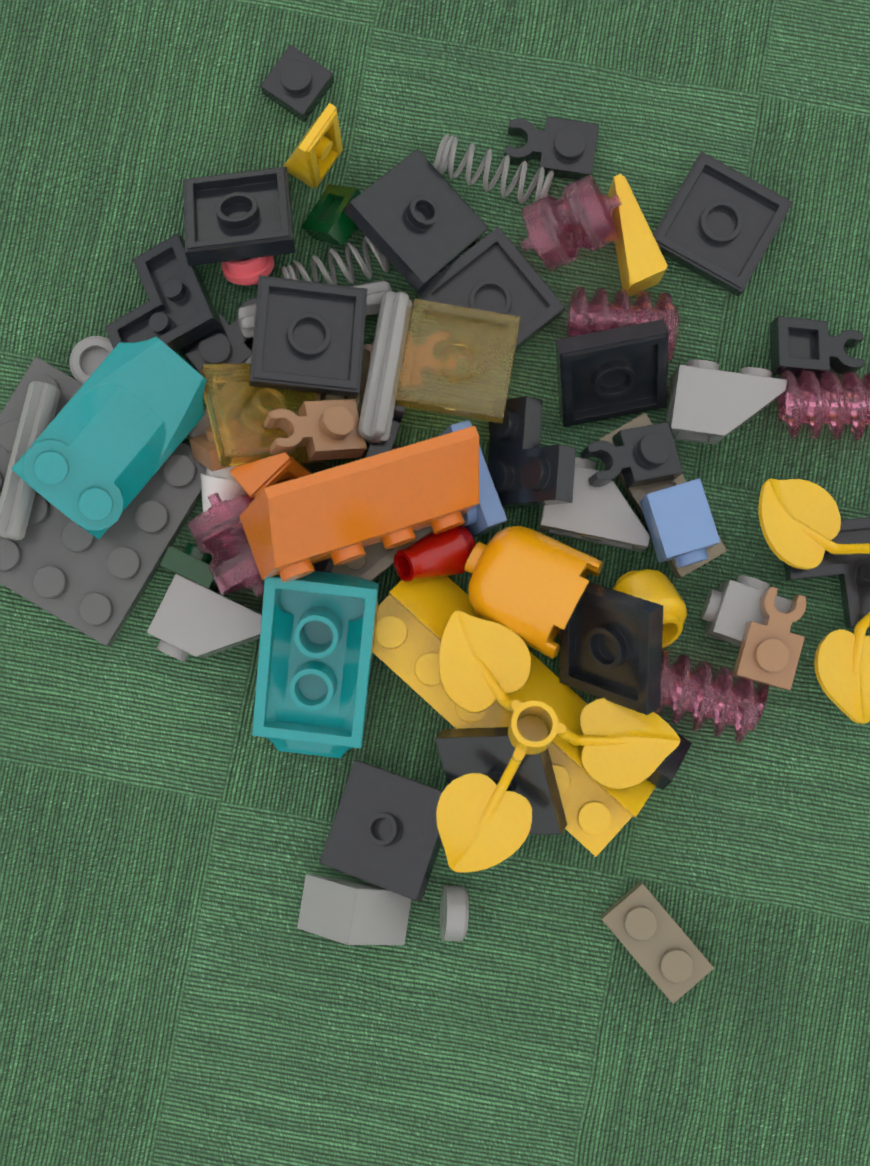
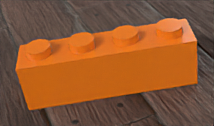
M471 426L263 488L239 516L261 579L280 575L282 583L293 581L315 571L313 563L332 558L334 566L342 565L365 556L364 547L382 542L385 550L392 549L416 539L414 531L431 526L434 534H438L464 524L463 514L479 504V434L476 426Z

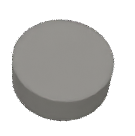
M90 336L76 344L71 352L69 365L77 381L84 384L113 350L110 339L102 336Z
M444 885L440 900V937L442 941L462 942L466 937L468 929V892L464 886Z

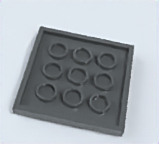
M38 357L34 358L0 413V496L29 384L32 381H41L52 384L60 389L61 394L55 417L83 385ZM181 442L122 512L118 521L109 527L100 539H97L78 526L36 492L25 537L22 540L0 537V584L101 644L111 647L158 570L168 547H172L201 499L200 473L206 474L207 468L193 459L191 447Z

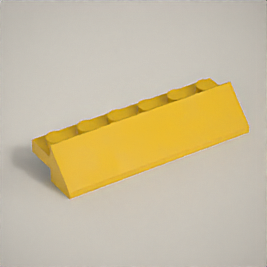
M448 576L422 578L410 582L401 580L377 608L372 652L456 729L508 727L513 713L503 708L497 699L485 711L469 713L450 700L441 683L439 649L443 632L451 615L459 610L481 618L470 605L469 595ZM530 652L531 668L527 682L519 691L506 695L511 700H520L521 703L537 700L548 704L555 711L558 723H564L568 730L577 735H583L579 725V717L587 703L569 686L560 683V678ZM555 736L548 747L567 821L565 829L597 857L632 816L636 818L656 786L647 779L636 786L626 789H610L601 786L586 774L582 766L581 753L584 746L573 745L561 737Z

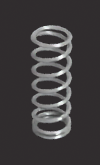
M449 133L444 135L434 161V168L441 175L445 173L448 166V175L453 180L459 176L467 163L465 180L467 185L471 186L477 181L484 169L483 188L485 192H488L494 187L502 173L500 185L502 198L507 197L512 192L520 177L517 196L519 204L527 201L538 182L535 207L537 210L542 209L554 176L553 170L548 172L543 185L545 170L543 167L539 168L523 196L527 172V162L523 161L505 191L510 157L509 155L504 156L492 181L488 185L493 154L490 148L486 151L476 173L470 180L475 151L474 142L469 145L459 167L453 174L458 139L454 135L450 136Z
M364 236L362 242L365 263L355 246L350 242H347L345 246L348 270L338 253L332 248L328 251L331 278L316 255H312L310 261L314 282L319 283L317 264L326 282L338 285L333 261L334 257L347 282L352 286L355 283L350 249L368 279L372 277L368 244L386 273L390 270L389 262L383 254L381 256L379 250L366 236ZM295 261L293 268L290 264L287 267H282L284 278L300 280V271L305 281L312 282L300 262Z

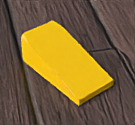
M329 103L284 164L289 174L312 189L319 186L343 151L338 113L334 105Z
M619 174L613 178L608 192V201L624 297L628 298L659 284L668 265L625 176Z

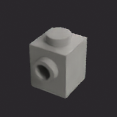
M738 575L737 581L728 580L721 583L718 590L710 589L701 612V619L708 621L704 634L740 646L747 622L753 621L760 624L764 622L765 617L760 610V598L770 585L756 578ZM776 596L775 607L778 611L787 613L790 610L792 601Z

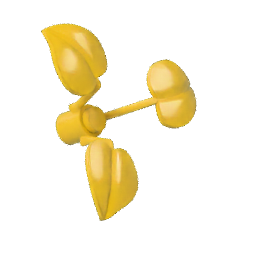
M770 478L762 485L758 504V515L762 533L773 553L787 565L803 570L813 569L821 563L825 550L836 555L870 554V543L837 544L831 541L840 531L841 517L837 503L824 488L802 479L777 480ZM870 611L855 625L854 634L843 629L828 633L818 644L814 659L817 681L824 693L853 722L861 725L870 722V635L865 636L866 630L870 626Z
M455 611L445 627L440 643L439 674L442 686L450 700L469 713L485 711L496 699L503 708L512 711L513 715L508 726V737L515 751L497 785L484 774L470 773L454 779L442 792L437 805L436 821L449 868L457 873L486 870L503 862L521 847L530 832L532 807L524 796L506 790L525 754L533 755L543 752L550 746L555 736H559L573 745L584 746L581 753V763L586 774L592 780L610 789H626L636 786L647 779L664 759L679 746L680 738L678 734L655 712L645 715L607 701L604 697L594 700L583 708L579 717V725L583 735H577L568 730L564 723H558L555 711L548 704L537 700L521 703L518 699H509L506 694L519 691L528 680L531 656L527 645L517 633L500 623L477 618L463 611Z

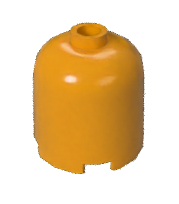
M524 526L506 527L497 532L488 545L479 541L468 557L464 570L472 574L468 586L469 603L474 612L482 619L508 627L517 633L525 644L554 659L561 648L559 644L554 642L558 633L560 634V628L565 629L589 583L587 580L588 574L590 573L598 577L604 562L534 529Z

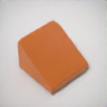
M286 452L243 464L229 471L253 499L265 487L312 474Z

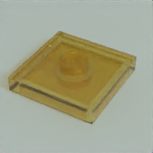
M414 299L397 389L396 406L502 424L521 317Z
M251 363L203 364L200 374L207 379L204 398L221 467L240 466L274 456L270 454L269 450L273 441L276 438H288V436L280 428H264L263 422L267 415L275 409H287L298 416V410L304 401H317L315 393L249 386ZM297 447L290 454L299 463L326 462V460L309 461L306 447Z

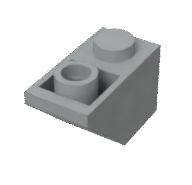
M689 360L687 365H679L671 376L665 422H669L674 439L716 445L786 391L787 380L772 378V372L763 368L744 367L740 369L739 373L719 370V364L713 361Z

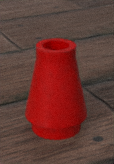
M462 525L438 534H434L431 531L409 547L397 551L394 555V567L398 576L405 582L422 578L460 575L466 572L464 570L466 562L476 544L469 530Z

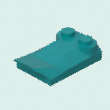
M157 336L134 343L119 342L11 469L32 489L78 526L97 539H100L109 527L118 521L126 507L205 415L203 396L207 379Z
M314 571L309 575L282 583L280 575L265 579L252 736L268 738L278 751L341 758L351 748H362L376 611L378 608V583L354 575Z

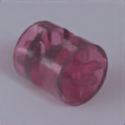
M590 174L563 187L562 198L557 200L551 195H547L522 208V215L529 238L521 241V246L524 251L534 248L549 271L558 269L578 259L579 249L583 247L593 252L619 239V233L612 215H614L613 209L622 205L618 195L609 199L606 194L603 195L594 177Z
M218 493L210 495L208 499L212 506L204 513L192 519L187 526L200 552L211 554L213 558L208 569L221 595L232 593L244 587L246 589L252 587L257 597L264 593L262 582L265 579H261L239 518L254 499L245 494L231 500L222 501Z

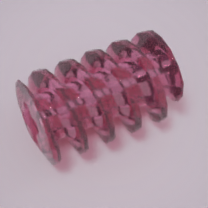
M576 286L569 301L566 338L664 319L669 331L668 361H672L677 343L678 307L675 306L674 309L669 293H660L654 307H652L648 291H639L633 305H631L627 290L619 289L612 303L609 304L605 288H597L591 301L588 302L584 287Z
M784 370L781 373L780 379L787 380L786 391L776 399L777 416L781 423H786L790 439L797 438L802 424L808 425L811 439L819 438L823 424H829L833 440L841 438L845 425H850L854 440L862 439L866 425H870V372L865 374L862 379L854 372H846L840 380L837 374L832 371H825L817 379L814 372L805 370L800 373L797 380L790 370Z
M662 648L661 705L654 712L659 715L666 705L671 706L672 723L676 724L680 722L687 711L691 712L693 729L698 731L707 718L713 719V736L717 737L722 735L728 725L734 726V742L741 744L749 731L755 729L761 718L768 697L769 686L759 683L754 689V681L738 677L733 683L732 672L725 667H721L712 677L711 665L706 661H700L691 671L689 656L680 654L670 665L668 649Z

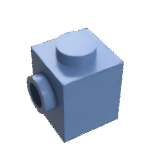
M700 478L646 494L640 501L659 564L674 559L678 569L709 559L706 549L720 543Z

